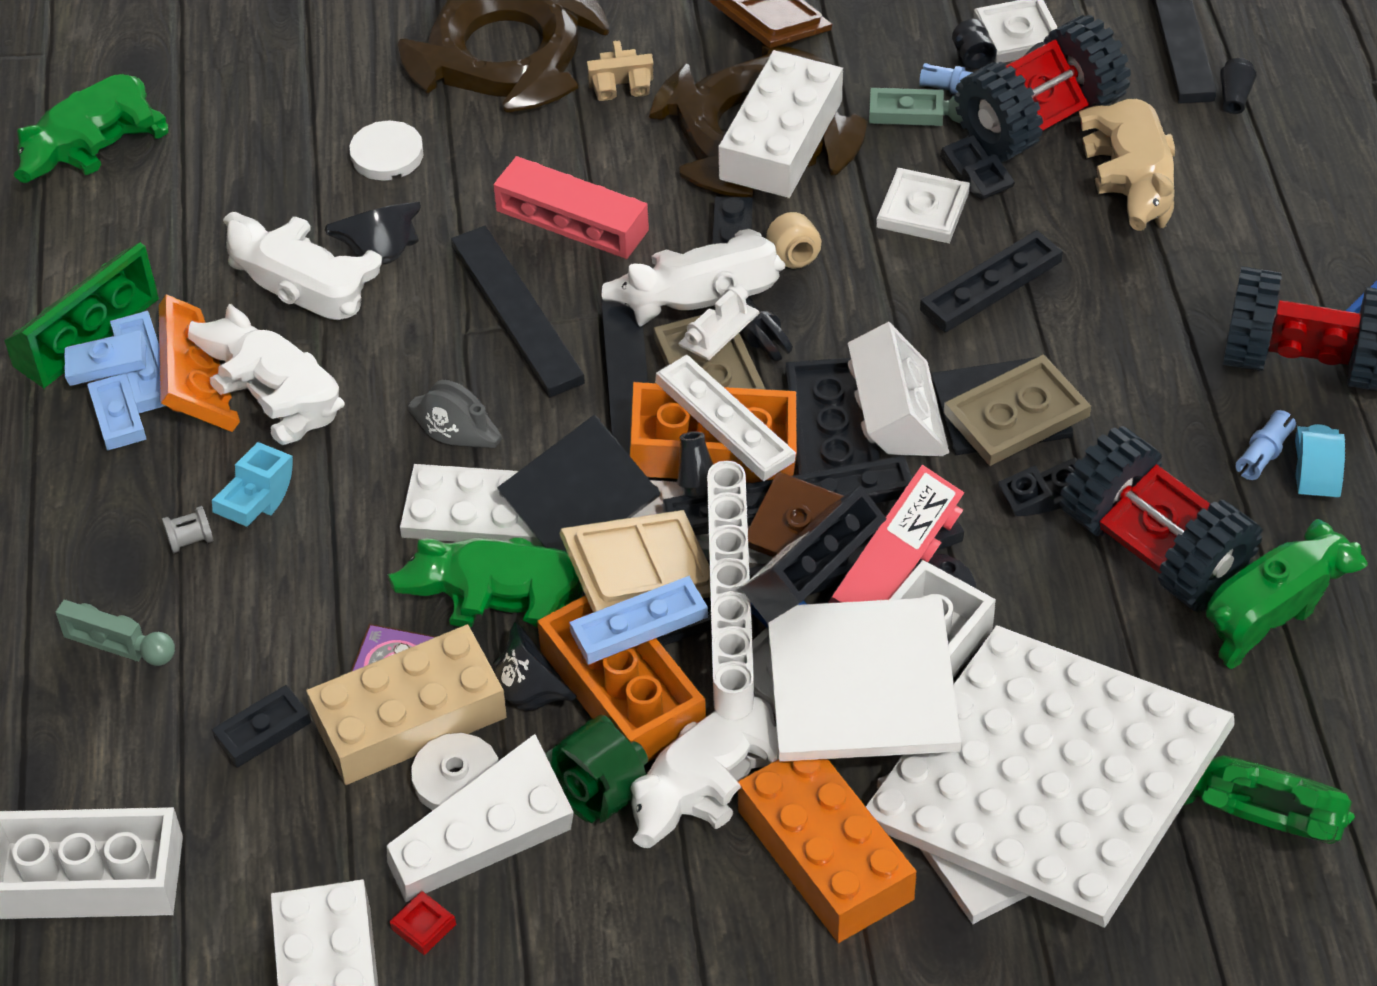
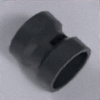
M968 19L955 27L952 33V40L957 50L960 51V57L967 68L981 69L994 61L997 49L989 37L984 22L979 19Z

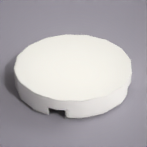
M391 120L375 122L363 127L353 136L349 145L351 161L354 163V168L357 172L369 179L381 181L392 180L393 175L400 173L401 177L410 174L420 165L424 156L422 139L416 129L404 122Z

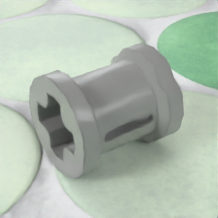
M202 506L197 507L194 513L172 520L169 517L162 518L173 554L179 552L182 546L205 540L207 543L213 541L210 526Z

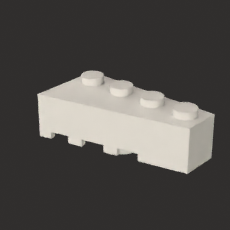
M536 735L531 736L387 845V863L405 902L414 899L421 891L424 893L433 891L571 830L574 812Z

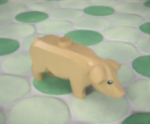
M1126 99L1110 106H1093L1079 111L1082 131L1093 128L1098 129V131L1083 137V149L1086 159L1097 155L1111 156V161L1097 166L1098 178H1095V184L1098 194L1117 192L1128 197L1127 212L1129 223L1133 229L1142 231L1146 228V223L1155 219L1159 228H1164L1174 210V163L1172 156H1175V146L1172 135L1164 134L1155 109L1142 100Z

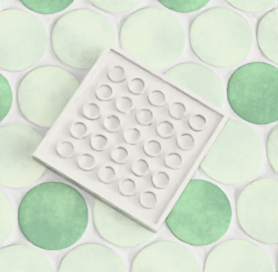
M996 625L954 683L961 736V751L903 755L866 808L889 836L1105 928L1234 727V714Z

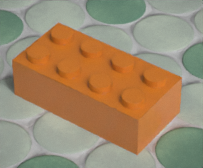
M633 382L629 456L647 477L678 479L679 437L688 432L704 433L705 443L713 465L720 461H733L743 467L746 483L762 481L658 384ZM724 387L797 454L796 391ZM795 462L779 472L793 476ZM776 474L768 478L767 480L774 479Z
M586 595L538 620L542 654L565 684L576 694V698L592 719L601 714L607 716L613 722L615 728L629 742L635 741L644 748L648 756V762L658 757L667 746L679 738L681 731L687 724L691 722L699 723L706 717L705 698L656 638L587 664L570 632L569 623L593 613Z
M778 759L738 781L741 785V788L738 790V812L837 943L844 941L914 900L917 871L828 759L779 762Z

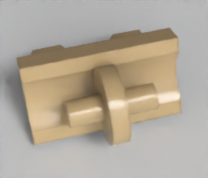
M618 40L613 41V52L600 53V60L587 61L589 88H594L599 101L612 100L617 97V84L629 83L630 93L635 97L650 94V81L653 80L652 54L636 55L635 49L622 50L621 42Z

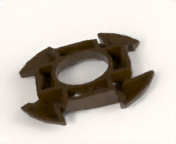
M447 0L431 29L429 44L409 39H400L398 48L402 66L408 76L426 94L437 88L436 81L444 78V84L491 96L507 97L503 102V110L505 112L533 109L557 101L577 90L578 84L570 72L564 71L577 49L579 40L578 26L605 36L609 34V26L605 12L597 0ZM497 21H517L528 24L535 28L543 37L541 45L533 54L514 61H483L472 55L465 46L473 32L484 25Z
M763 44L762 57L714 72L695 84L690 66L686 63L665 80L654 97L649 117L652 119H664L667 115H678V124L698 159L697 161L681 165L679 167L680 177L703 189L723 195L753 197L754 188L719 179V145L725 136L718 125L721 116L731 107L745 101L773 50L830 65L834 64L812 53L785 46L769 48ZM836 111L806 168L815 165L816 157L824 151L829 173L831 175L839 174L855 158L864 143L868 121L855 113L850 117L840 116Z

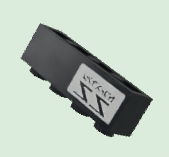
M859 486L828 506L741 587V590L765 621L769 623L800 604L887 518L863 487Z

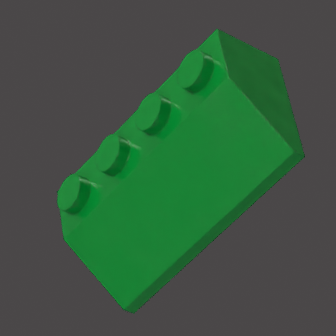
M139 242L120 252L4 340L12 366L44 389L65 373V347L111 337L114 333L110 321L141 313L159 300L146 246Z

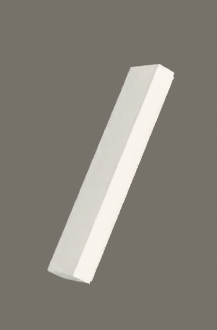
M688 355L656 373L655 383L762 481L767 480L795 462L796 452Z

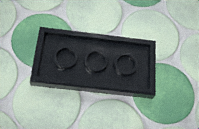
M851 358L786 362L788 391H796V461L798 475L880 460L877 443H870L861 427V422L865 419L863 410L859 407L854 394L858 387L848 367V360Z

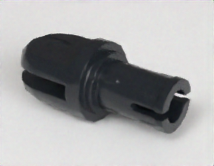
M748 296L745 299L746 304L759 310L760 314L744 327L743 334L745 340L752 347H760L773 361L782 360L781 354L772 341L774 340L787 354L792 351L793 346L781 329L780 319L771 311H761Z

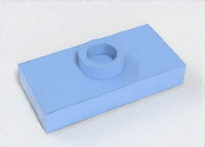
M141 330L65 347V378L70 386L146 368L145 337Z

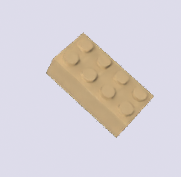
M468 624L306 690L312 719L345 785L416 756L429 741L442 735L454 733L469 734L507 718L504 690Z

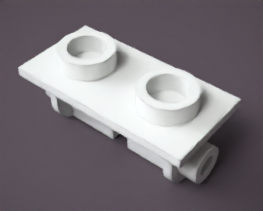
M729 287L725 294L715 303V310L709 308L695 322H691L687 326V332L685 337L679 342V346L709 361L760 314L759 310L746 304L745 299L748 298V293L743 287Z

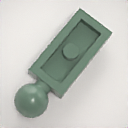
M871 88L869 123L942 126L943 115H949L957 123H960L963 119L961 115H957L955 107L959 106V103L954 101V96L949 101L944 100V90Z
M63 600L56 611L64 638L138 662L143 657L147 663L154 666L164 665L174 656L175 644L168 634L152 632L147 636L142 635L139 623H136L127 616L119 615L117 617L99 611L90 604H77L67 600Z

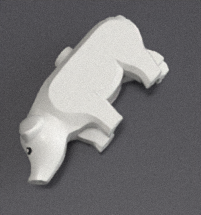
M231 212L223 219V222L228 227L226 248L229 254L228 264L231 267L245 270L257 284L278 295L283 302L287 304L294 303L324 318L340 320L355 315L361 306V290L365 282L375 278L380 273L382 256L372 250H367L362 257H334L325 248L311 243L309 238L305 237L310 231V225L304 219L293 217L289 223L270 232H267L258 221L237 212Z
M745 229L738 231L735 237L730 239L728 243L706 245L688 251L685 254L670 250L655 253L651 256L652 263L655 264L653 269L644 264H631L626 275L603 284L602 299L604 301L619 302L632 308L637 323L641 327L655 318L661 312V306L663 305L677 310H694L714 306L729 287L741 286L747 291L748 296L766 291L778 280L779 271L785 269V263L776 254L774 243L763 238L759 232Z
M228 305L226 316L223 319L207 323L190 322L188 338L212 358L226 362L219 366L218 374L210 377L211 386L220 395L248 388L252 395L258 399L264 413L272 419L280 417L281 422L271 426V435L281 445L298 441L307 431L328 425L334 420L337 411L344 407V401L338 397L339 386L335 379L317 364L312 354L308 352L303 353L288 340L273 331L258 330L251 326L248 317L233 305Z
M754 697L752 711L742 719H725L716 711H713L699 723L691 722L683 728L679 738L659 754L647 775L637 778L631 785L633 793L632 809L638 827L633 841L643 848L654 846L675 829L682 814L693 815L706 820L714 829L720 828L731 819L733 810L727 804L741 788L738 781L747 777L752 768H763L779 759L777 728L770 704L762 698Z

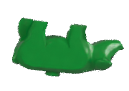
M125 74L110 76L82 91L72 93L68 98L48 110L36 125H28L17 130L19 141L17 149L20 165L14 172V177L20 182L28 183L49 173L59 161L69 163L81 169L84 175H89L98 171L101 166V161L95 154L100 149L116 142L124 133H150L154 138L158 139L169 133L166 117L161 112L150 108L146 100L147 93L145 92L144 83L139 78Z
M1316 519L1305 532V541L1287 542L1278 546L1224 582L1214 592L1206 609L1207 619L1213 623L1218 637L1224 642L1218 655L1224 661V664L1229 669L1240 665L1245 655L1266 636L1270 628L1281 626L1293 617L1297 620H1305L1309 617L1326 591L1330 579H1338L1346 573L1357 572L1365 568L1368 562L1361 554L1360 544L1354 541L1349 542L1341 533L1334 532L1328 523Z
M431 538L418 539L417 552L410 561L399 571L387 574L388 581L395 593L429 596L441 592L448 594L453 599L454 612L449 622L451 625L458 627L467 624L469 627H472L476 615H483L488 607L510 613L527 611L523 621L538 627V620L574 602L583 593L582 585L567 552L554 548L535 546L523 538H511L509 541L472 538L455 543H443Z
M1225 755L1212 759L1184 805L1190 804L1197 797H1200L1205 805L1231 815L1328 844L1340 841L1344 829L1355 819V815L1350 812L1352 801L1346 792L1286 771Z

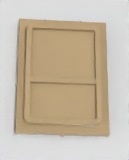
M684 510L561 528L560 537L593 613L687 576H690L702 598L711 597L710 566Z

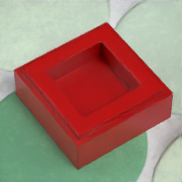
M423 891L390 920L391 930L423 955L427 954L456 925L455 916Z

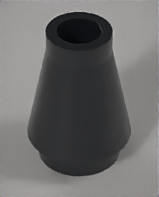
M1230 59L1220 70L1223 110L1230 114H1240L1245 110V103L1257 76L1253 64L1246 59Z
M684 433L679 437L680 455L677 485L682 487V492L686 496L697 497L707 495V475L713 462L705 443L704 433Z

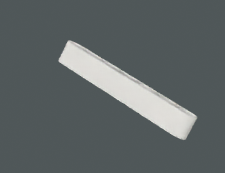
M720 461L711 466L707 475L713 700L715 711L721 717L729 720H738L748 716L754 704L751 601L741 590V587L750 580L745 471L740 464L733 461Z

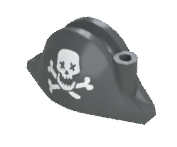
M439 380L434 383L428 393L415 397L408 405V411L424 431L439 442L458 446L496 448L502 440L500 432L485 411L484 405L471 391L456 382Z

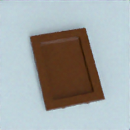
M708 0L769 48L830 31L833 25L804 0Z

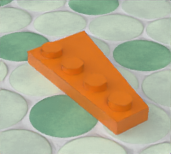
M166 294L159 304L161 404L168 406L173 411L186 413L233 432L240 419L237 411L230 410L228 402L232 398L231 393L220 395L210 384V377L218 374L220 362L218 359L209 356L188 338L191 321L206 323L202 311L198 307Z

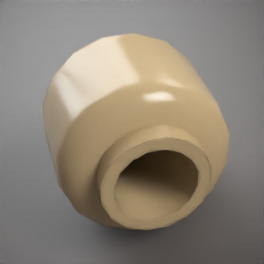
M789 212L780 215L770 224L767 230L766 239L774 243L776 254L785 263V267L791 269L805 267L817 258L821 250L822 241L819 232L803 214Z

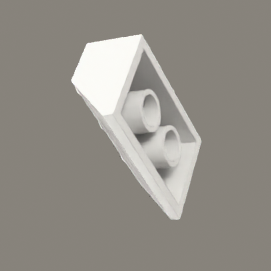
M890 322L848 342L851 359L848 360V367L857 383L858 390L854 394L859 407L863 410L865 420L861 422V427L870 443L876 442L887 454L944 456L948 454L949 449L926 359Z

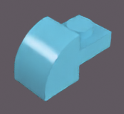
M1320 424L1309 427L1297 426L1295 443L1298 458L1296 468L1298 494L1340 497L1345 463L1344 434H1339V430Z
M257 442L235 464V478L212 499L213 513L246 527L261 512L272 515L282 502L288 489L293 467L292 455Z

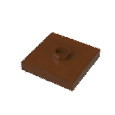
M778 472L748 529V548L774 558L828 506L844 496Z

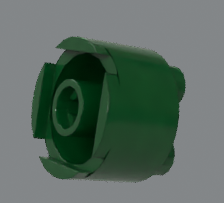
M602 714L589 720L546 754L574 814L590 823L597 819H600V823L605 822L632 801L631 785L637 778L646 775L644 765L648 762V756L644 748L635 741L629 742L615 728L613 722Z

